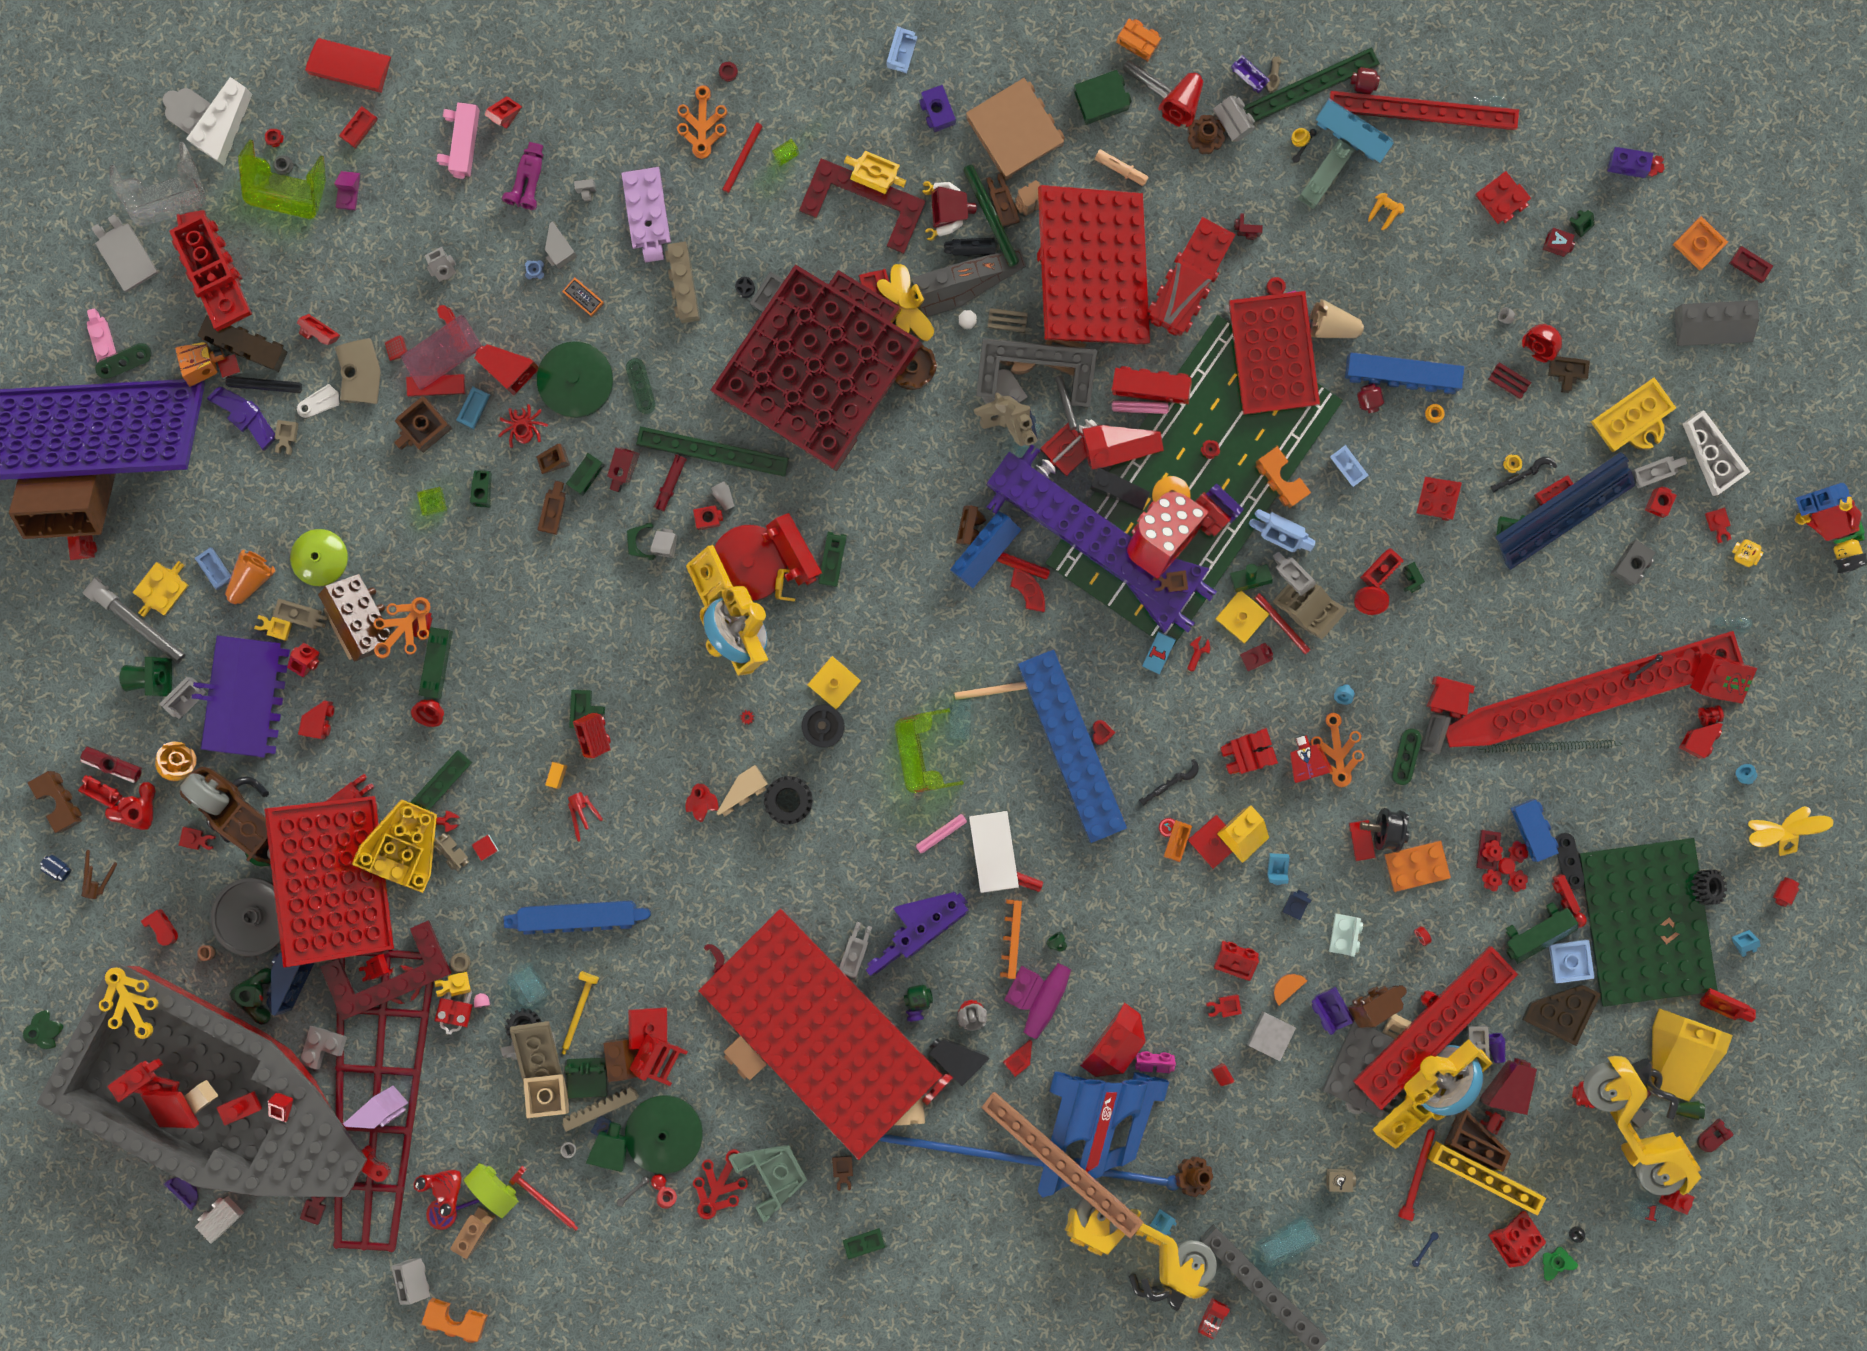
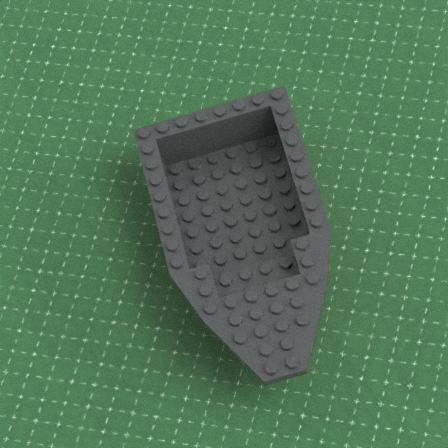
M116 960L111 962L107 971L118 967L125 972L127 977L148 981L149 988L144 992H137L135 987L125 985L130 993L147 998L154 997L158 1000V1006L153 1010H147L143 1005L134 1003L143 1022H148L153 1026L152 1035L145 1039H140L135 1035L134 1030L136 1026L126 1007L122 1016L121 1027L111 1029L108 1026V1020L114 1015L120 995L116 990L112 999L113 1007L111 1010L101 1011L99 1009V1002L104 999L108 988L104 975L37 1101L38 1105L196 1187L254 1196H349L367 1158L332 1111L316 1080L291 1049L259 1028L140 966H126ZM113 974L112 976L113 981H117L118 979L117 975ZM141 982L139 987L142 990L145 988V985ZM150 1000L148 1002V1005L150 1007H153L154 1002ZM106 1001L103 1003V1006L105 1008L109 1007V1004ZM114 1019L112 1023L114 1026H117L118 1021ZM141 1027L139 1031L144 1035L145 1029ZM159 1058L163 1065L156 1069L154 1073L156 1076L180 1082L178 1092H182L183 1096L205 1080L209 1082L218 1096L195 1114L199 1121L197 1127L164 1128L159 1127L140 1096L142 1094L134 1092L121 1102H117L107 1086L124 1075L126 1070H131L141 1062L147 1061L149 1064ZM255 1091L262 1109L224 1126L217 1107ZM275 1093L293 1098L287 1122L268 1116V1100Z

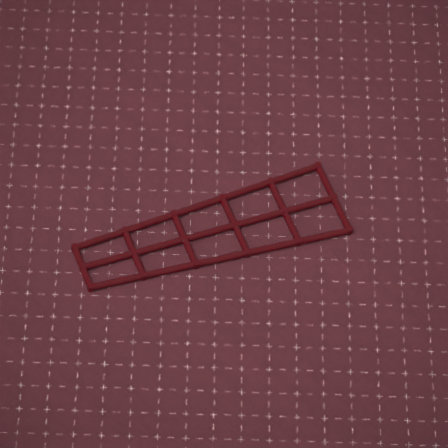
M385 950L356 955L375 957L384 954L389 971L391 958L423 960L420 952ZM345 957L338 958L341 960L343 967L345 969ZM389 973L382 976L381 983L389 980ZM434 981L425 986L422 1010L387 1008V1001L380 1004L379 1008L373 1007L359 1013L379 1015L375 1066L344 1064V1050L342 1056H336L335 1115L347 1131L370 1132L369 1146L374 1149L371 1155L375 1158L378 1133L404 1134L397 1185L375 1184L374 1180L366 1175V1183L355 1182L352 1190L365 1191L361 1242L342 1240V1197H334L333 1247L335 1249L345 1248L389 1252L396 1250ZM336 1007V1033L344 1036V1020L342 1021ZM387 1016L421 1018L414 1068L383 1066ZM344 1072L374 1074L373 1097L381 1093L382 1074L413 1076L406 1126L345 1127L343 1124ZM373 1191L396 1193L389 1243L369 1242Z

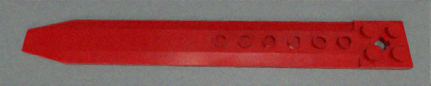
M1734 631L1658 653L1663 656V660L1656 662L1637 675L1635 680H1629L1628 675L1635 673L1650 663L1658 654L1477 708L1467 716L1448 726L1445 735L1448 746L1466 747L1496 744L1692 684L1705 652L1715 655L1719 649V652L1724 653L1723 658L1744 664Z

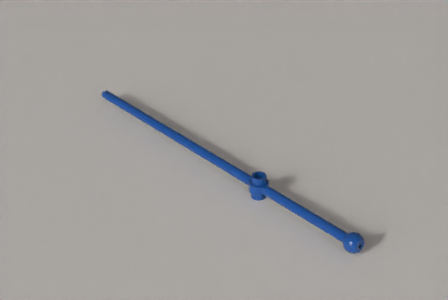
M885 1134L879 1140L1044 1167L1045 1164L1035 1157ZM1074 1158V1161L1080 1165L1081 1159ZM1111 1169L1105 1171L1102 1175L1166 1186L1170 1191H1176L1179 1188L1177 1187L1174 1175L1162 1178Z

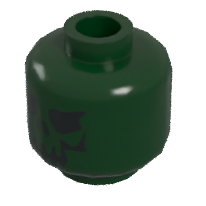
M923 984L909 987L907 994L904 995L905 1005L909 1006L912 1011L929 1009L930 1004L933 1003L931 989Z

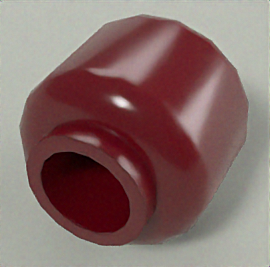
M1360 67L1357 73L1353 72L1350 84L1354 85L1355 92L1372 94L1373 91H1377L1380 76L1377 75V71L1374 69Z
M1375 384L1360 387L1357 398L1361 410H1368V413L1379 411V407L1384 404L1381 388L1375 386Z

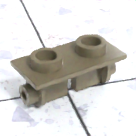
M443 833L439 837L440 841L435 838V846L433 847L439 855L443 854L447 859L446 863L452 870L456 869L459 872L461 869L460 865L465 867L469 863L468 857L460 848L454 852L452 849L457 844L449 834Z

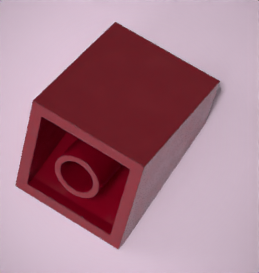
M1514 1058V1061L1507 1060L1480 1097V1102L1489 1107L1528 1115L1537 1069L1531 1066L1532 1063L1523 1059Z

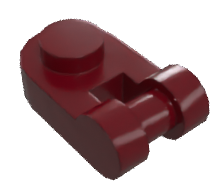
M1720 1118L1699 1135L1697 1144L1701 1150L1713 1152L1734 1135L1730 1129L1724 1126L1725 1123ZM1717 1130L1721 1133L1718 1137L1714 1135V1132Z

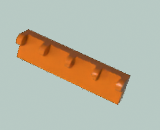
M1006 899L1007 904H1013V916L1005 917V921H1012L1011 936H1003V940L1010 941L1009 956L1001 955V959L1009 960L1008 973L1000 972V977L1016 979L1022 901Z

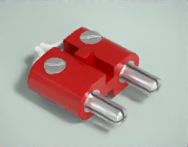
M472 991L465 993L463 1002L451 1000V992L446 993L444 998H440L434 1021L440 1023V1027L446 1030V1034L451 1035L452 1032L459 1031L461 1027L468 1028L473 1007L472 1004H469ZM443 1023L459 1027L449 1031L447 1027L443 1026Z

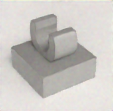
M594 180L574 181L575 190L577 193L582 194L584 202L592 201L591 192L596 191Z

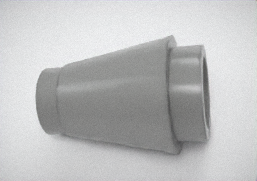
M725 481L711 488L713 491L711 494L724 511L735 506L729 485H726Z

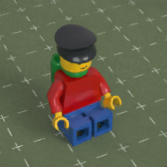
M1839 483L1795 498L1800 513H1797L1794 519L1796 523L1800 525L1806 523L1826 541L1837 538L1834 541L1837 545L1833 548L1837 559L1834 561L1838 568L1837 573H1848L1867 565L1866 553L1862 552L1859 541L1865 540V531L1861 522L1862 513L1856 507L1852 496L1849 495V489L1846 484Z

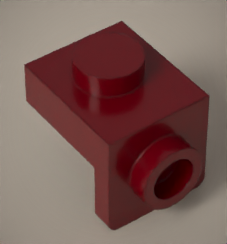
M1240 213L1238 219L1235 218L1234 230H1237V236H1246L1248 240H1255L1261 236L1263 225L1244 224V213Z
M1266 643L1240 654L1248 672L1273 660L1272 649Z

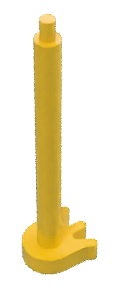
M583 971L580 972L578 978L579 980L586 981L563 1043L562 1054H566L570 1047L592 984H597L599 977Z

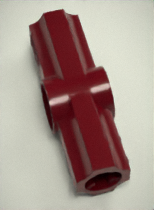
M88 746L82 751L80 756V762L132 783H136L142 774V767ZM111 760L114 762L113 769H110L108 765Z

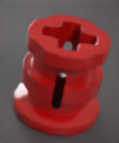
M1716 705L1714 708L1711 706L1706 707V709L1703 707L1699 708L1698 716L1701 725L1707 726L1708 723L1713 724L1716 721L1723 722L1724 712L1721 706Z

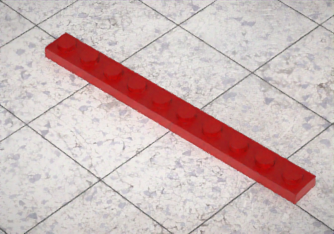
M1331 91L1329 94L1331 100L1356 115L1516 130L1518 128L1519 109Z

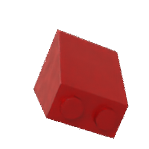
M489 344L481 346L476 351V356L474 357L513 396L532 378L539 368L530 358Z

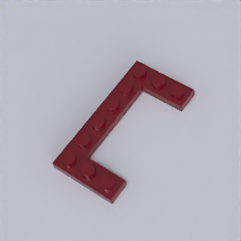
M821 158L799 211L817 218L829 188L833 184L899 211L900 215L887 247L905 254L926 201L891 186L886 194L851 180L853 171Z
M429 920L410 928L424 965L355 994L340 959L320 967L342 1021L452 974Z

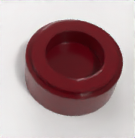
M724 62L720 65L719 75L721 79L727 82L736 79L738 70L734 63Z

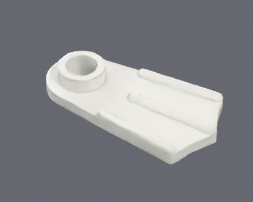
M327 384L298 404V414L301 417L307 418L339 406V392L330 384ZM307 405L308 410L303 412L302 407Z

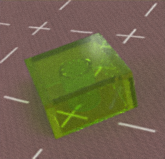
M791 138L772 150V154L780 167L799 155V150Z
M439 486L417 492L422 516L447 511L442 487Z

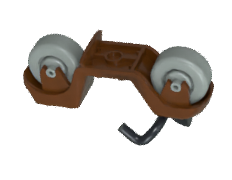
M200 767L194 770L180 786L181 797L204 814L207 825L216 831L226 843L232 842L248 854L249 857L246 861L253 858L256 861L271 864L265 815L244 800L238 787L243 784H249L264 798L269 795L268 790L252 777H240L231 783L210 768Z

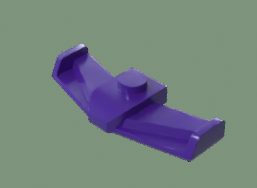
M224 387L216 388L207 397V400L231 412L227 419L240 431L244 432L248 428L263 451L274 442L275 433L255 403L240 397Z

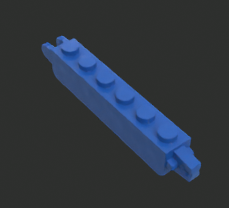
M633 901L530 906L520 908L517 914L504 916V928L524 931V935L536 934L535 930H543V933H555V929H562V932H574V928H582V931H593V927H601V930H611L613 926H620V929H630L632 925L637 924L638 920L648 919L651 916V911L648 908H636V904Z

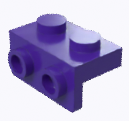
M1336 987L1324 991L1313 998L1312 1008L1316 1014H1319L1324 1030L1328 1031L1330 1035L1334 1034L1336 1030L1354 1022Z

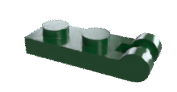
M828 531L819 584L838 587L847 538L846 534H841L840 536ZM832 542L839 543V547H831Z

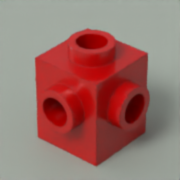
M303 643L298 648L295 647L290 653L287 668L304 678L311 670L314 671L318 667L320 652Z

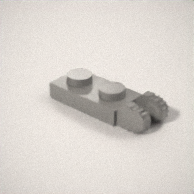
M856 922L839 967L846 976L856 979L872 929L871 926L866 928L863 940L856 938L861 927L860 922Z

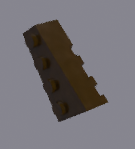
M206 315L197 335L209 344L278 373L288 353L283 349L284 345L276 341L269 343L266 341L267 338L259 334L251 335L249 330L240 326L235 328L230 325L217 332L208 315Z

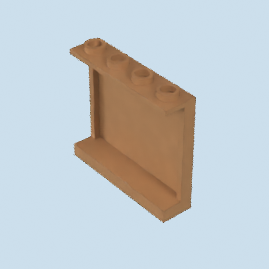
M1025 78L966 112L967 121L1005 181L1012 178V174L1059 146L1061 148L1064 145L1065 137L1060 129H1056L1052 115L1046 113L1042 99L1036 97L1032 83L1030 81L1027 82Z

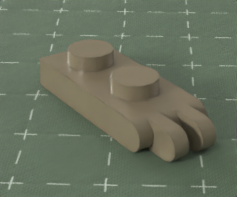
M279 598L273 614L275 618L316 629L317 626L325 628L326 624L319 623L318 621L319 619L327 621L328 618L321 615L322 611Z

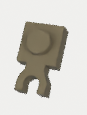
M277 420L275 439L279 440V443L275 448L276 453L281 454V449L286 447V454L292 455L290 444L291 442H296L297 422Z

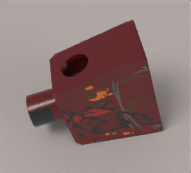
M615 447L607 477L612 478L609 489L621 492L623 483H630L640 453L623 447ZM619 468L623 470V474L621 476L617 475Z

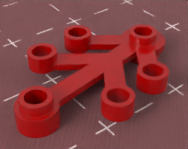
M736 1149L728 1151L726 1154L727 1163L718 1181L713 1171V1161L706 1159L702 1163V1169L706 1172L712 1191L709 1198H707L703 1187L705 1180L702 1177L694 1179L693 1186L697 1189L700 1199L697 1212L702 1219H711L715 1216L717 1210L738 1205L739 1197L734 1194L733 1196L730 1195L726 1200L715 1201L719 1195L737 1189L743 1190L747 1187L748 1180L745 1177H740L737 1181L724 1185L733 1168L729 1156L731 1154H738L740 1151ZM706 1162L711 1163L710 1169L704 1167ZM701 1180L702 1186H697L695 1181ZM740 1180L746 1182L744 1187L739 1186ZM730 1198H736L737 1203L731 1204ZM705 1206H709L711 1208V1211L709 1213H706L704 1211Z

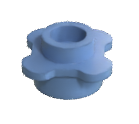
M541 260L527 261L525 263L527 271L525 276L527 279H542L544 277V263Z

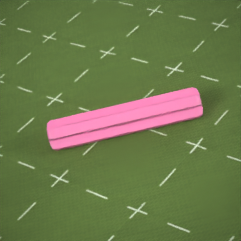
M1113 401L1112 410L1114 412L1167 414L1169 405L1165 402Z
M960 814L918 843L916 848L920 853H924L964 825L967 820Z

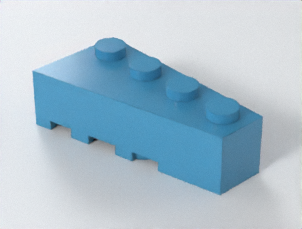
M1330 98L1327 99L1316 116L1318 126L1324 130L1329 128L1334 132L1333 135L1340 140L1344 138L1351 144L1352 148L1357 151L1360 149L1365 153L1366 157L1373 161L1376 160L1381 163L1393 145L1392 138Z

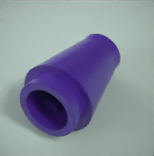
M1502 1033L1489 1034V1050L1494 1063L1506 1061L1505 1038Z

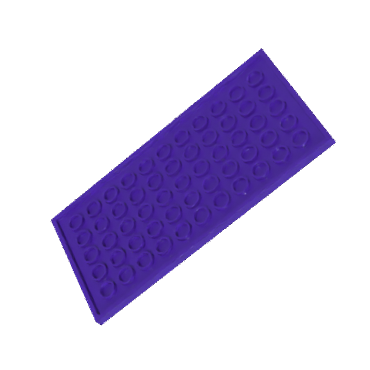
M184 379L0 389V480L188 470L205 382L203 380L190 387Z

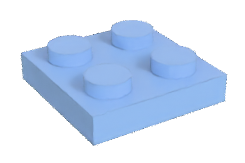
M1589 940L1555 943L1549 946L1554 983L1594 979Z

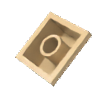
M563 1074L523 1079L527 1118L569 1113L568 1093Z

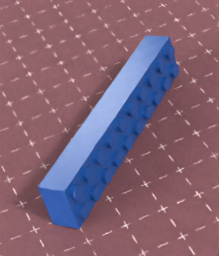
M1054 649L1019 663L1018 668L1089 842H1095L1127 829Z

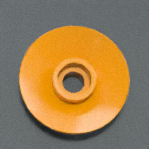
M1168 476L1159 480L1152 491V499L1155 502L1163 494L1170 491L1184 494L1190 498L1188 485L1182 479L1174 476Z

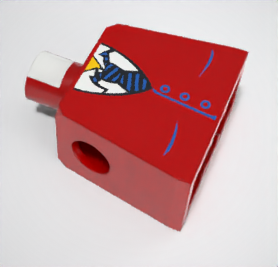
M1307 735L1296 738L1299 750L1290 753L1295 783L1333 772L1319 744L1310 746Z

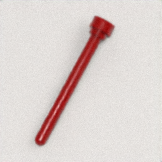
M1428 1129L1406 1204L1405 1206L1403 1205L1402 1209L1400 1208L1398 1217L1413 1221L1415 1216L1413 1205L1435 1135L1434 1129Z

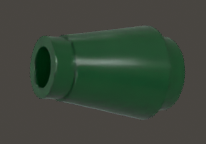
M1699 1101L1679 1103L1676 1115L1699 1121V1119H1704L1705 1104Z

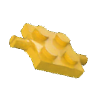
M865 151L858 159L847 155L844 163L854 167L851 180L886 194L888 188L893 183L903 188L907 180L896 176L900 167L899 164Z
M177 561L172 569L165 568L159 562L153 565L133 591L145 603L138 612L141 616L145 617L150 609H155L166 616L189 586L178 575L185 566L184 564Z

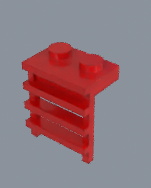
M647 1034L629 1069L639 1079L646 1081L648 1077L671 1086L672 1082L666 1079L679 1054L687 1055L688 1051ZM670 1049H672L673 1052L670 1055L660 1077H658L657 1074L662 1064L664 1063Z

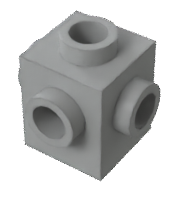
M442 247L425 255L430 275L432 277L436 276L439 282L451 278L456 273L454 269L456 263L451 254L447 256Z

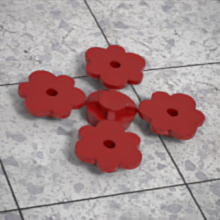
M1492 840L1490 843H1485L1482 855L1489 862L1499 861V871L1489 869L1487 873L1482 875L1484 888L1497 891L1498 886L1502 885L1501 873L1504 875L1509 874L1508 885L1511 886L1514 892H1519L1520 889L1524 890L1526 888L1528 876L1523 874L1522 870L1514 871V862L1522 863L1524 859L1528 858L1526 844L1514 841L1512 847L1508 849L1509 853H1511L1509 858H1502L1503 848L1499 846L1498 841Z

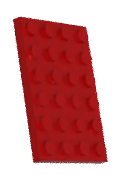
M1299 291L1229 300L1243 415L1320 405L1306 292Z

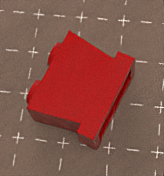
M1439 676L1433 677L1432 685H1435L1426 707H1430L1431 712L1442 714L1443 711L1449 712L1450 717L1461 719V716H1467L1469 694L1474 692L1475 686Z

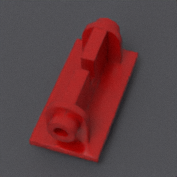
M91 775L83 777L82 782L84 784L78 789L79 792L110 808H113L122 798L118 789H113L105 784L101 785V782L94 779Z

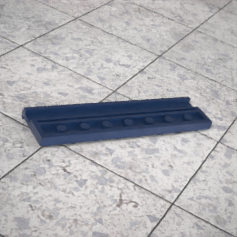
M1618 453L1497 535L1495 538L1498 541L1507 568L1513 569L1634 487L1635 482L1632 471L1628 467V458L1623 453Z

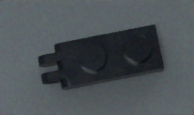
M995 237L946 241L944 243V252L946 254L963 256L996 254Z

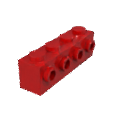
M1121 366L1120 368H1115L1112 394L1188 405L1192 378L1184 373L1170 375L1166 371L1154 373L1148 369H1139L1138 371L1131 370L1127 366Z

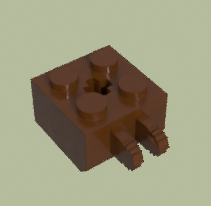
M1403 985L1382 986L1380 988L1376 986L1368 990L1366 996H1359L1352 1000L1353 1004L1347 1007L1358 1027H1376L1403 1010L1404 1004L1401 998L1406 995L1407 990Z

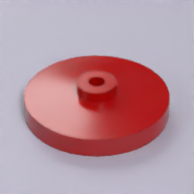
M1364 587L1355 594L1354 605L1364 614H1381L1389 606V595L1379 587Z

